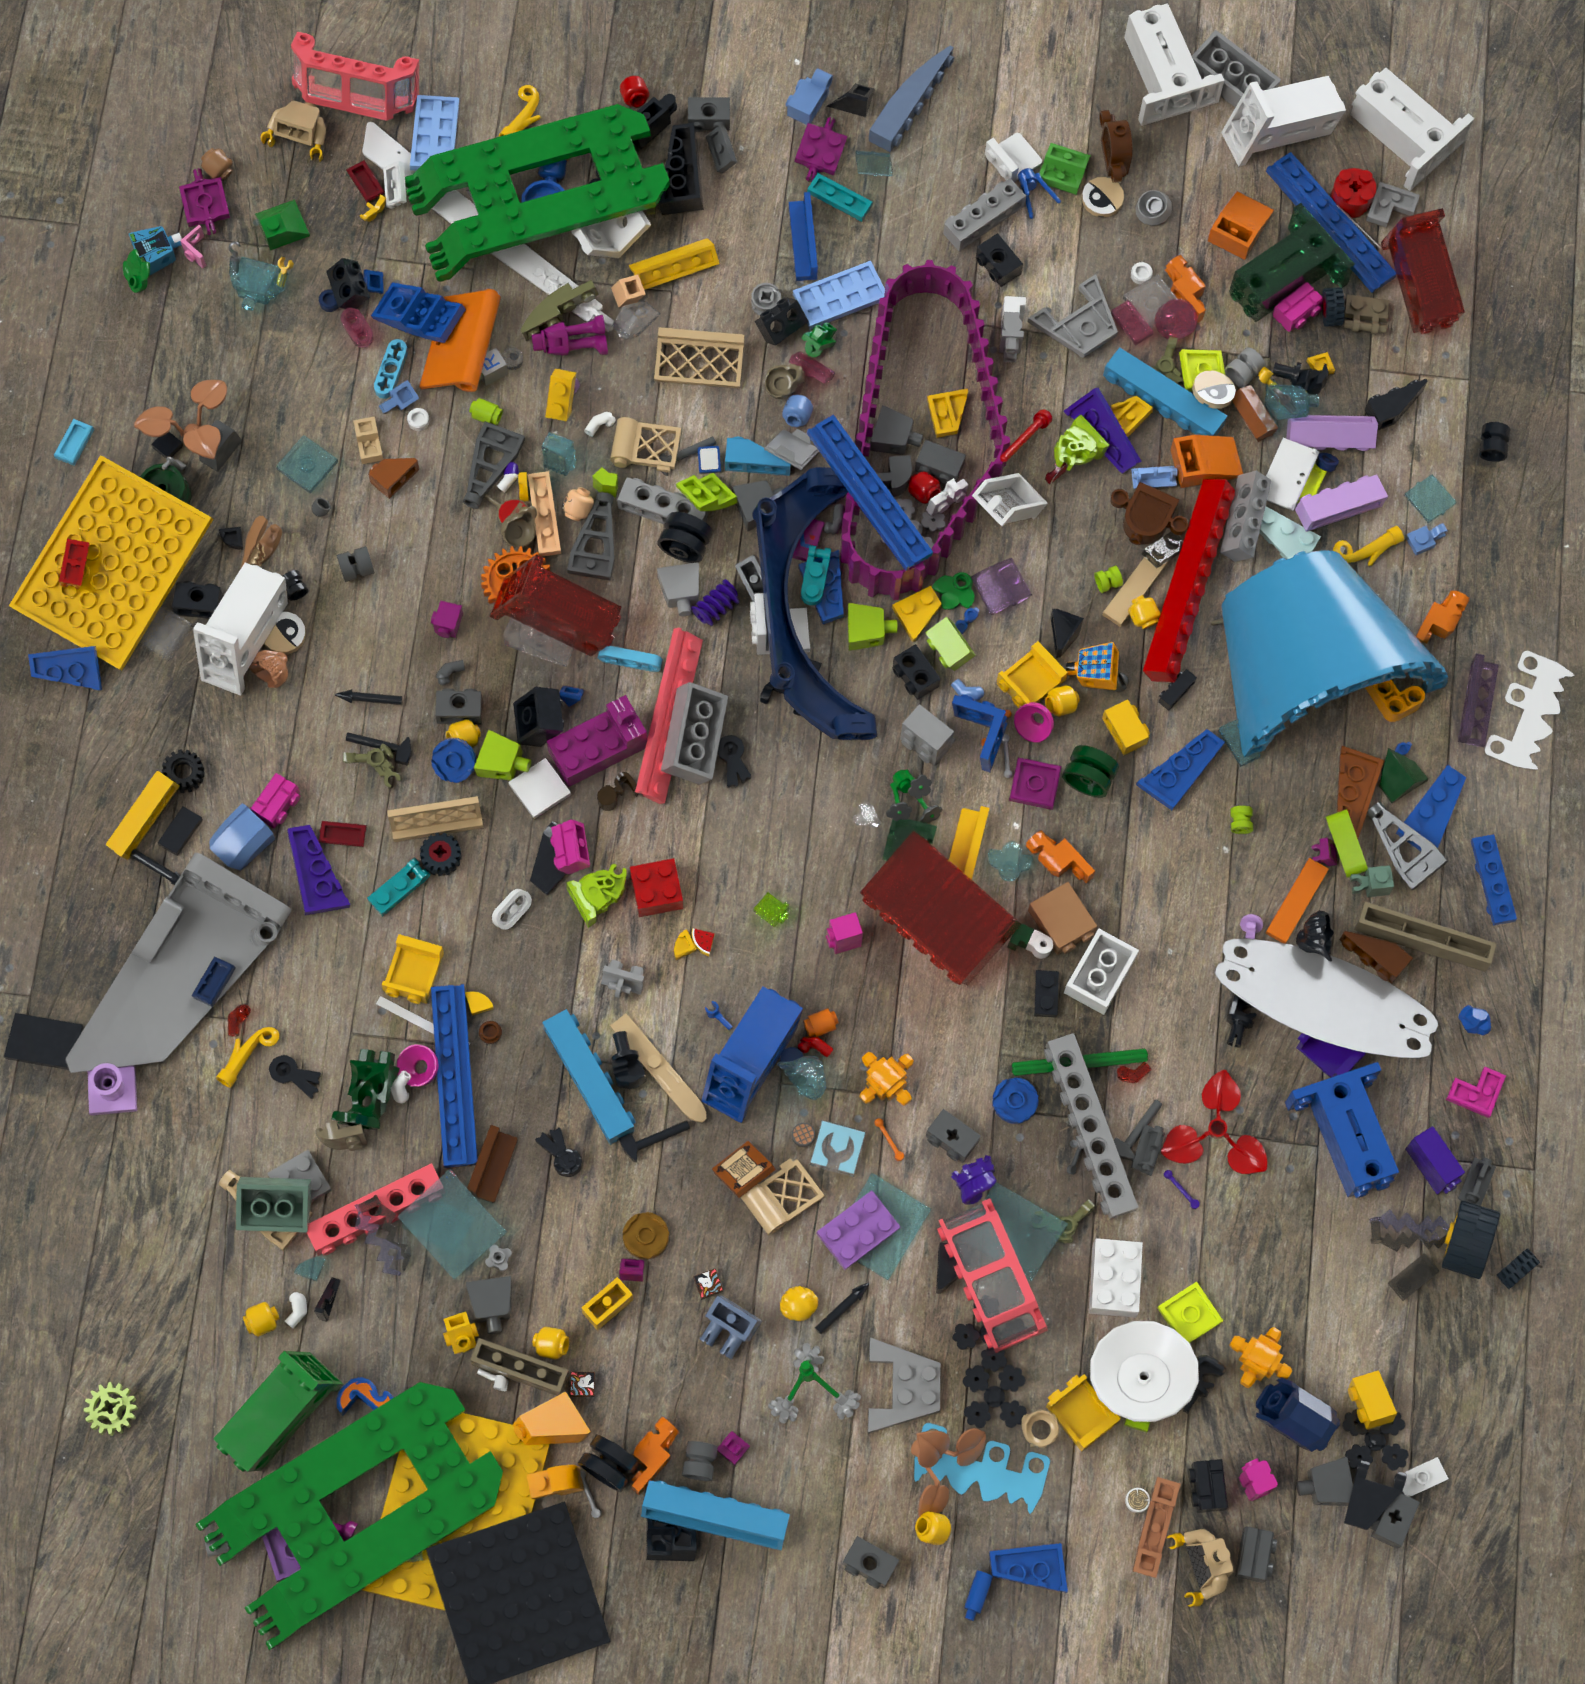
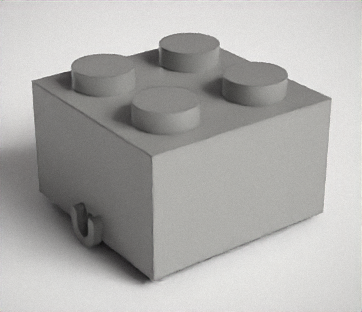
M920 704L902 723L900 736L902 744L907 749L916 751L925 763L930 762L934 766L952 747L956 738H953L954 731Z

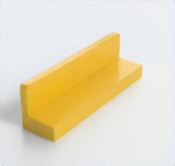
M706 238L630 264L629 268L634 275H639L645 290L718 265L719 260L714 244Z
M156 771L107 841L106 846L128 860L131 851L138 847L180 785L161 772Z
M981 806L979 812L962 808L941 889L942 892L968 897L989 813L988 807Z

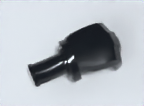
M1275 362L1272 376L1289 379L1292 382L1291 387H1295L1298 391L1316 395L1320 393L1327 383L1329 371L1326 363H1324L1323 369L1318 371L1312 369L1300 370L1301 362H1297V366L1294 365V367Z
M1234 993L1229 1004L1226 1019L1232 1025L1227 1044L1232 1046L1234 1038H1236L1234 1047L1240 1048L1245 1029L1253 1027L1254 1022L1252 1020L1256 1018L1257 1014L1244 1013L1243 1010L1253 1008V1006Z
M619 1031L613 1034L617 1053L611 1058L616 1084L619 1088L636 1089L647 1082L643 1066L638 1061V1051L630 1049L627 1032Z
M1208 1355L1197 1357L1199 1382L1191 1401L1183 1408V1412L1187 1414L1198 1397L1208 1396L1209 1392L1206 1389L1214 1388V1383L1204 1382L1202 1377L1209 1375L1220 1377L1227 1369L1218 1360Z

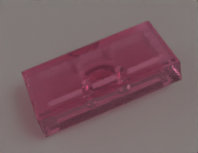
M1129 300L1111 310V315L1135 346L1153 335L1154 331Z
M801 351L793 354L789 360V363L801 366L806 376L816 378L824 384L832 380L835 375L833 370Z

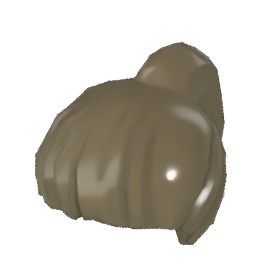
M795 364L772 367L766 373L764 386L767 393L776 399L789 397L796 391L799 384L805 382V371H803L801 366Z
M534 506L516 508L504 520L501 527V535L508 546H513V548L525 547L534 540L536 535L535 518L537 516V510Z

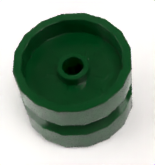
M155 464L141 474L140 477L190 504L192 498L191 487L181 472L174 466L169 465L166 470H163V464Z
M1086 745L1076 746L1070 757L1071 763H1068L1063 771L1062 778L1064 782L1085 795L1097 798L1105 797L1112 784L1110 780H1113L1118 772V762L1097 748Z

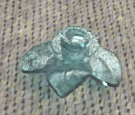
M1015 841L1006 843L1002 851L990 849L988 852L990 865L998 869L999 875L1003 880L1009 882L1016 880L1021 872L1029 870L1033 863V856L1022 855L1021 846Z

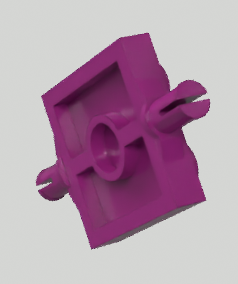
M828 117L825 127H819L810 123L806 126L794 162L802 164L809 169L806 177L807 181L811 177L810 182H812L817 172L835 174L847 136L832 130L836 122L834 118H832L830 124L831 117Z
M197 168L199 176L196 169L193 170L195 181L179 186L188 227L205 224L207 234L211 235L210 227L212 233H216L214 222L230 218L221 177L203 179L202 169Z

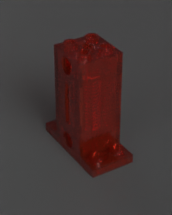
M1443 208L1401 218L1381 241L1383 250L1390 249L1413 333L1421 332V334L1432 332L1433 328H1450L1465 313L1440 226V221L1445 217Z
M536 554L503 579L490 614L491 618L499 620L504 615L509 616L589 656H593L607 646L609 647L613 642L614 634L612 633L621 620L620 611L622 607L544 569L542 566L543 557Z

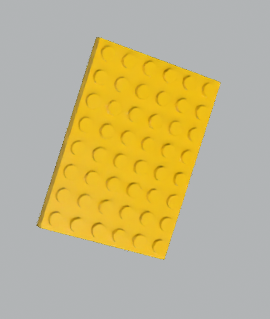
M100 455L9 604V607L81 648L96 646L98 658L122 671L212 523L213 518ZM67 539L90 543L80 589L69 585L68 587H61L59 583Z
M462 1413L447 1422L448 1429L469 1463L491 1451L503 1470V1475L495 1506L432 1546L532 1513L536 1499H531L527 1475L544 1470L550 1444L524 1445L523 1441L516 1436L513 1425ZM404 1450L398 1454L381 1519L427 1491L426 1486ZM426 1550L362 1589L365 1592L445 1611Z

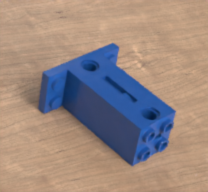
M762 986L720 1054L716 1053L712 1058L701 1101L742 1123L750 1103L796 1032L803 1008L797 1002L780 996L775 990Z
M1378 1062L1293 1090L1285 1101L1288 1111L1295 1109L1296 1112L1308 1108V1104H1310L1347 1197L1355 1195V1198H1360L1369 1194L1368 1191L1376 1188L1377 1191L1390 1187L1389 1183L1395 1181L1394 1178L1399 1173L1365 1090L1373 1085L1372 1082L1377 1079L1381 1072Z

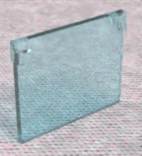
M451 1169L447 1170L443 1176L397 1216L453 1279L460 1275L507 1232L456 1177Z
M871 1173L855 1202L872 1190L901 1228L857 1262L889 1280L931 1209L884 1181V1179L876 1174Z
M996 1182L985 1200L991 1199L1027 1280L1032 1281L1068 1226V1223ZM985 1211L974 1215L971 1221L985 1215ZM989 1221L963 1231L959 1237V1240L995 1261L1005 1256Z

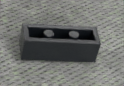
M1187 669L1184 672L1181 671L1177 675L1176 681L1171 682L1168 685V689L1161 692L1158 703L1169 711L1196 682L1197 677Z

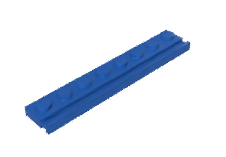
M1292 152L1274 162L1272 166L1267 167L1266 172L1371 293H1374L1376 289L1381 288L1396 278L1397 272L1348 216L1337 207L1334 200Z
M834 414L816 424L812 429L809 428L807 430L809 438L904 570L907 571L910 567L916 566L931 557L933 551Z
M461 984L459 986L431 987L435 1053L439 1064L437 1081L444 1168L476 1165L478 1157L465 986Z

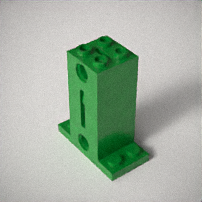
M283 1351L278 1357L281 1363L213 1438L218 1443L216 1447L226 1456L229 1454L235 1460L233 1462L234 1465L242 1472L261 1471L331 1391H338L344 1385L310 1352Z

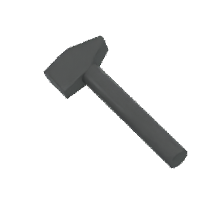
M712 436L678 451L676 462L698 453V447L716 445L714 437ZM662 453L658 456L661 461L671 462V455L666 457ZM662 472L665 476H668V472Z
M1154 1100L1125 1142L1117 1137L1114 1139L1120 1158L1133 1161L1135 1155L1131 1148L1141 1136L1144 1124L1149 1125L1161 1108L1162 1103L1160 1101Z

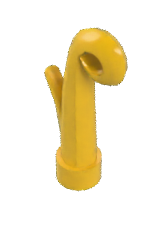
M524 85L519 88V97L528 103L515 119L503 128L499 133V137L522 131L530 124L541 119L540 115L531 117L539 103V93L535 87Z
M1396 525L1354 553L1350 543L1344 540L1338 541L1334 545L1333 551L1339 553L1347 563L1360 561L1371 556L1368 566H1372L1384 551L1393 545L1403 542L1404 535ZM1341 547L1346 548V555L1342 554V552L1340 551Z
M273 1027L259 1029L241 1048V1041L237 1038L227 1065L221 1069L216 1079L224 1086L231 1088L237 1080V1075L259 1042L264 1046H273L278 1042V1030ZM268 1035H271V1036H272V1037H271L270 1039H268V1040L265 1039V1036H268Z

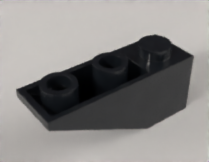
M1427 379L1411 381L1405 387H1395L1384 395L1380 396V394H1377L1368 400L1365 412L1367 416H1375L1378 423L1377 431L1396 424L1424 391L1428 382Z

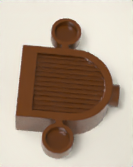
M1103 110L1099 112L1100 125L1103 129L1100 141L1107 176L1111 177L1112 183L1122 182V178L1129 174L1132 161L1130 126L1127 120L1116 121L1114 114H1110L1109 110Z
M1139 482L1131 499H1129L1128 493L1123 489H1116L1112 492L1111 504L1116 508L1126 509L1123 529L1131 543L1135 545L1155 543L1162 538L1167 528L1175 535H1183L1187 531L1188 521L1185 517L1176 516L1172 518L1177 509L1179 499L1142 482Z

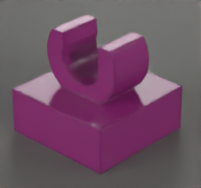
M1328 837L1319 839L1320 845H1313L1312 850L1320 851V855L1312 857V859L1318 863L1324 862L1328 866L1337 865L1335 843Z
M731 1431L718 1446L717 1452L735 1466L750 1448V1445Z

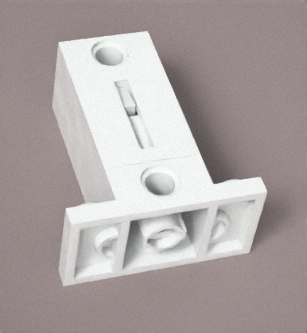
M1168 3L1155 5L1151 9L1144 11H1135L1129 15L1124 38L1149 92L1142 100L1138 118L1141 126L1219 103L1224 84L1222 74L1208 75L1201 79Z
M1387 68L1383 69L1380 73L1376 72L1366 86L1363 84L1358 88L1350 114L1411 167L1405 175L1407 178L1404 187L1409 191L1466 141L1474 118L1468 113L1463 119L1458 118L1452 125Z
M1329 76L1264 91L1256 81L1249 83L1221 133L1239 167L1246 165L1254 152L1330 135L1346 109Z
M244 563L207 624L203 625L197 622L193 628L201 681L240 696L245 690L243 676L275 626L281 612L284 611L288 604L285 577L278 573L266 571L257 565Z

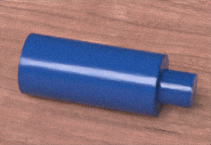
M976 1571L964 1606L967 1610L966 1619L974 1621L976 1613L981 1614L993 1579L992 1575Z

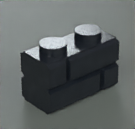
M1222 1459L1193 1462L1191 1464L1192 1468H1188L1189 1482L1194 1483L1195 1491L1191 1492L1192 1507H1197V1513L1225 1511L1228 1508Z

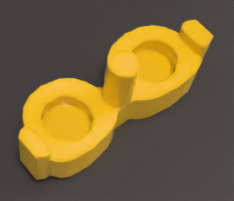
M380 194V198L375 206L368 202L366 206L370 210L364 215H359L360 218L368 222L373 221L378 212H382L385 208L386 198Z

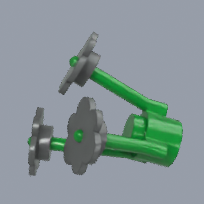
M908 769L897 771L893 775V783L890 786L893 790L895 804H892L890 809L887 810V817L893 818L894 821L905 820L910 817L912 807L908 806L906 802H900L898 790L915 796L924 808L923 816L919 819L920 823L928 824L940 816L943 810L938 805L928 807L922 799V796H927L931 792L929 786H931L932 781L930 779H927L923 774L915 779Z

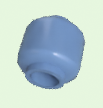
M792 395L788 398L782 411L784 420L792 427L806 425L813 412V404L803 395Z

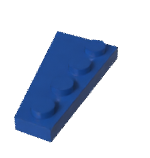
M1206 729L1186 744L1183 749L1153 769L1150 774L1141 778L1136 785L1173 811L1223 747L1225 741Z
M1447 765L1404 823L1438 848L1466 777ZM1399 828L1396 834L1402 837L1404 832ZM1407 841L1409 844H1411L1416 849L1421 851L1420 846H1418L1416 843H1414L1413 841Z

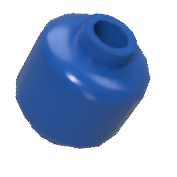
M567 160L539 167L538 175L544 178V180L555 183L563 180Z

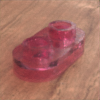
M355 308L344 310L341 314V323L353 343L362 348L369 346L373 342L374 336L372 329L361 312ZM361 336H365V337H366V339H364V340H361V339H359V338H360Z

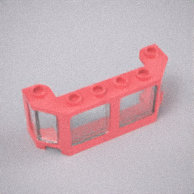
M302 32L296 33L291 44V49L293 50L292 85L295 89L299 88L305 102L386 121L393 119V114L404 111L406 114L414 111L417 95H419V59L407 56L401 57L395 62L393 68L315 51L313 50L315 46L313 36Z
M991 1199L984 1200L982 1204L948 1219L938 1220L941 1227L937 1228L942 1242L945 1240L948 1242L944 1246L949 1258L955 1257L958 1264L953 1266L959 1279L964 1278L967 1285L963 1288L968 1301L973 1299L976 1306L975 1309H972L978 1323L982 1321L987 1334L983 1335L988 1348L993 1347L995 1353H998L1048 1331L1034 1294Z

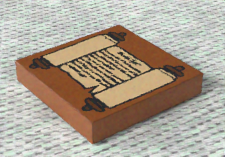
M749 1141L712 1168L714 1174L738 1198L776 1170L773 1164Z

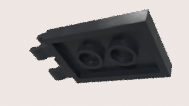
M15 1013L4 1058L69 1070L65 1059L84 1030V1026L77 1023Z

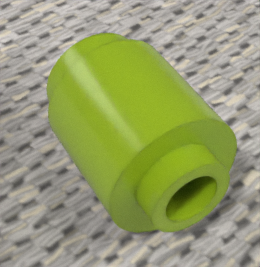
M478 398L477 401L474 400L469 409V412L472 413L471 418L483 423L486 421L496 426L503 415V409H500L499 405Z

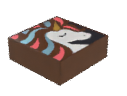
M716 1269L693 1276L701 1300L723 1292Z
M571 1372L570 1397H594L595 1372Z

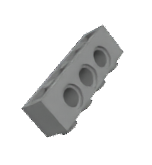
M1257 470L1238 475L1235 497L1231 503L1220 550L1221 554L1234 562L1253 558L1271 484V479Z
M627 477L617 499L618 509L661 524H665L667 516L671 512H680L681 510H688V514L696 516L706 522L709 511H699L683 494L666 491L658 485H648L638 478L631 479ZM640 496H647L648 499H647V500H640L639 497H640ZM667 503L669 506L660 507L659 504Z

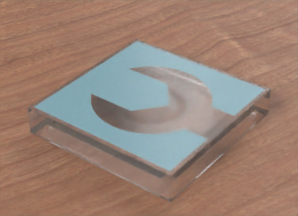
M821 1120L809 1165L854 1177L866 1131Z

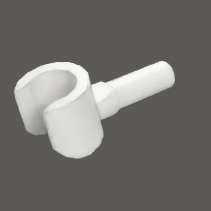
M479 1368L477 1374L495 1381L494 1389L507 1391L509 1382L504 1376L494 1375Z

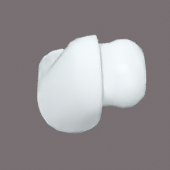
M401 1071L391 1087L394 1100L401 1104L409 1099V1093H407L405 1085L411 1079V1075L406 1071Z
M298 1292L290 1295L289 1301L292 1302L293 1312L285 1320L292 1329L307 1314L306 1298Z

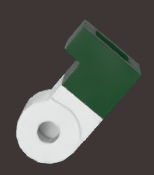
M1018 922L1007 948L1016 951L1017 946L1031 951L1035 957L1043 959L1051 953L1053 941L1049 936Z

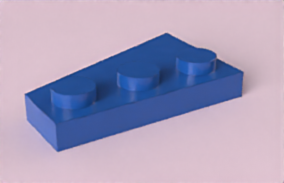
M839 550L831 552L823 598L819 604L815 605L822 624L832 622L844 616ZM819 557L814 559V562L822 563L823 558ZM807 562L798 565L802 578H804Z
M96 646L28 654L31 677L102 690Z
M1061 1543L989 1551L993 1577L1064 1593L1068 1592Z

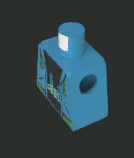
M162 226L129 233L134 249H137L141 262H150V275L175 262L176 258L173 249L182 246L180 233L167 237Z

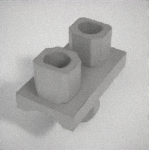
M611 960L608 966H604L601 984L607 985L609 989L616 990L615 997L620 998L622 992L627 994L632 992L641 995L644 982L642 967L632 966L630 972L622 970L623 964L616 960Z

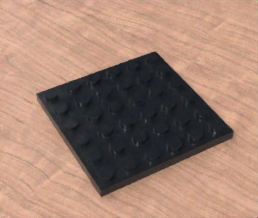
M565 1501L426 1548L468 1684H493L611 1642Z

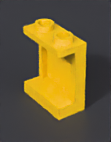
M1037 641L1031 646L1029 653L1005 672L1001 671L998 673L997 685L1004 693L1007 692L1012 697L1013 703L1020 708L1030 702L1039 703L1047 696L1051 689L1057 688L1066 681L1068 672Z
M398 934L396 940L397 947L387 977L382 982V989L390 997L398 998L402 996L415 1004L427 1003L444 954L443 948L436 944Z
M1085 1374L1080 1378L1078 1375L1071 1378L1066 1383L1068 1387L1062 1392L1059 1389L1053 1392L1048 1397L1049 1402L1046 1405L1050 1413L1055 1414L1058 1423L1081 1452L1121 1420L1117 1414L1112 1413L1099 1400L1095 1390L1088 1383Z

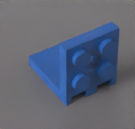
M955 695L952 701L955 717L990 727L980 755L982 770L990 773L1008 725L1006 722L1007 716H1005L1006 711L996 708L994 704L987 701L982 703L974 701L968 695Z

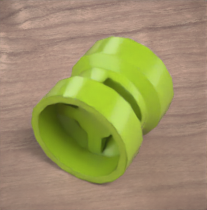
M1116 565L1108 568V571L1104 572L1101 570L1094 573L1096 585L1101 593L1109 591L1112 587L1118 588L1123 586L1122 575Z
M1250 806L1232 807L1230 809V816L1233 818L1231 832L1235 834L1253 832V823L1250 819L1253 816V808Z

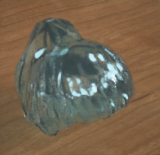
M812 1055L803 1056L794 1061L777 1063L789 1077V1080L797 1086L800 1095L817 1100L824 1094L826 1089V1078L823 1072L824 1066L817 1057Z

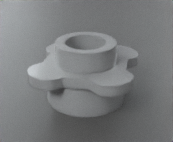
M497 1245L490 1246L489 1258L485 1260L487 1267H494L500 1271H505L508 1268V1258L512 1256L511 1250L509 1248H498Z

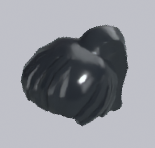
M1319 910L1310 915L1303 929L1297 934L1296 944L1303 951L1322 955L1331 962V937L1334 931L1331 929L1329 914Z

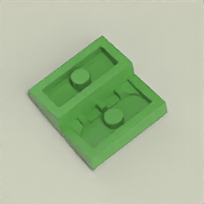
M1050 143L1039 172L1041 178L1050 187L1077 195L1091 155Z

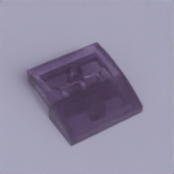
M1013 558L996 563L971 576L991 615L998 613L1009 605L1015 606L1032 596Z

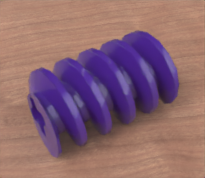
M724 579L722 584L716 586V590H711L709 595H705L703 601H698L696 606L691 607V610L699 621L713 626L712 618L719 621V612L723 615L727 614L724 607L730 610L733 609L731 601L739 604L738 593L735 587L728 580Z

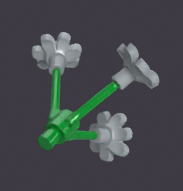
M805 1343L803 1344V1350L795 1349L794 1355L798 1359L793 1361V1365L800 1367L798 1380L785 1399L776 1397L775 1400L768 1404V1407L772 1409L771 1414L773 1416L780 1415L779 1421L781 1423H786L787 1419L792 1422L796 1421L799 1410L793 1406L794 1396L804 1381L810 1382L815 1380L834 1396V1400L838 1403L833 1406V1410L841 1420L844 1419L845 1415L847 1418L853 1416L854 1412L852 1409H857L860 1405L857 1402L861 1399L860 1394L854 1393L852 1390H847L845 1395L841 1392H836L817 1375L819 1371L817 1364L824 1362V1357L818 1356L821 1352L818 1346H814L811 1349L810 1344Z

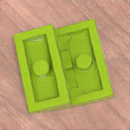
M714 473L701 479L693 475L676 483V487L699 511H715L737 503V496Z

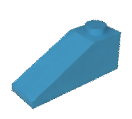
M742 437L727 438L725 471L790 476L791 464L764 450L762 446Z

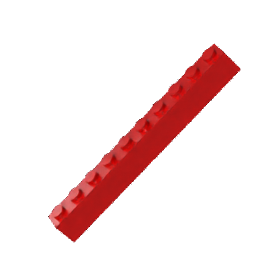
M1203 479L1144 664L1143 672L1151 681L1175 682L1180 672L1189 636L1193 631L1194 620L1199 612L1200 601L1205 593V585L1211 574V566L1217 555V547L1223 535V528L1229 516L1231 503L1235 497V490L1226 479Z

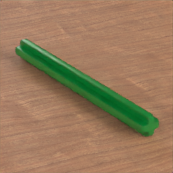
M1145 1048L1082 1055L1087 1068L1148 1061V1053ZM1061 1057L1059 1059L1062 1066H1071V1060L1068 1057ZM1046 1059L1012 1063V1073L1014 1076L1054 1071L1052 1062L1048 1063Z

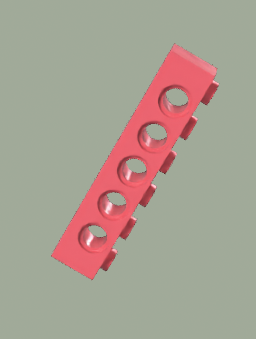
M431 1163L309 1223L307 1234L317 1255L323 1254V1256L334 1252L336 1250L335 1247L343 1243L348 1245L355 1242L357 1236L366 1233V1235L371 1234L379 1229L378 1226L386 1222L391 1224L399 1220L400 1215L406 1212L410 1214L418 1211L421 1205L428 1201L434 1203L440 1200L445 1190ZM416 1186H423L425 1188L421 1195H414L412 1193ZM396 1196L403 1198L402 1204L398 1206L391 1204L392 1199ZM380 1207L382 1212L378 1216L370 1215L371 1209ZM354 1217L361 1219L358 1226H349L350 1219ZM331 1228L339 1229V1234L337 1236H327V1233Z

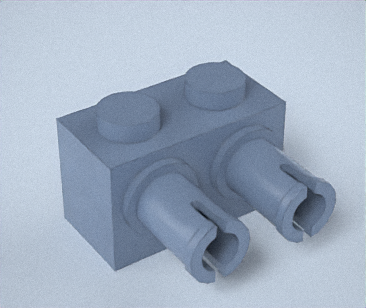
M717 1296L705 1315L711 1322L700 1337V1340L713 1347L722 1329L728 1330L730 1335L719 1352L733 1359L742 1341H751L762 1320L726 1297Z

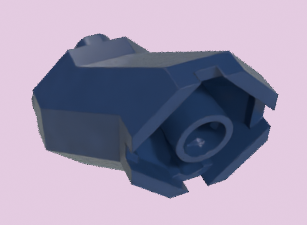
M1281 1377L1276 1380L1279 1383L1275 1386L1272 1384L1267 1385L1256 1401V1408L1259 1409V1413L1256 1412V1417L1264 1424L1296 1443L1300 1448L1311 1452L1316 1449L1318 1451L1324 1450L1332 1435L1340 1426L1337 1412L1326 1403L1297 1386L1293 1381Z

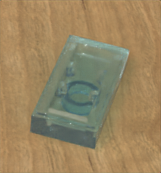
M1236 719L1219 727L1218 731L1239 766L1242 767L1260 758L1261 754L1254 748L1253 751L1255 753L1244 757L1239 734V720Z

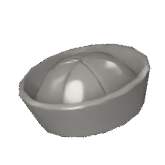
M1147 191L1142 194L1136 203V215L1144 224L1151 226L1159 225L1170 216L1172 202L1161 191Z

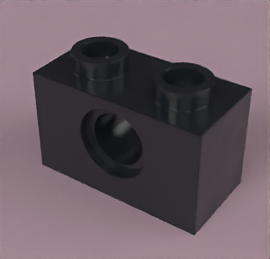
M998 233L977 246V262L980 266H984L987 269L992 281L997 282L1000 287L1022 274L1023 263ZM994 260H1000V261H1002V262H1001V263H997V262H995Z
M191 581L176 582L172 604L175 615L210 619L223 598L221 587L211 583L198 585ZM196 597H203L201 601H193Z

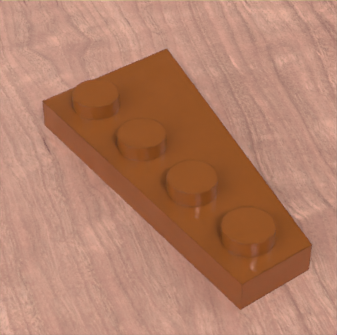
M1341 746L1337 812L1347 809L1358 839L1384 760Z

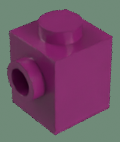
M440 600L437 612L434 611L431 617L434 632L444 638H456L463 617L462 606Z

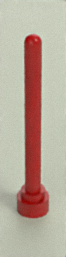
M1045 409L1039 410L1033 417V423L1000 456V460L1007 462L1039 428L1044 429L1048 427L1052 422L1051 413Z

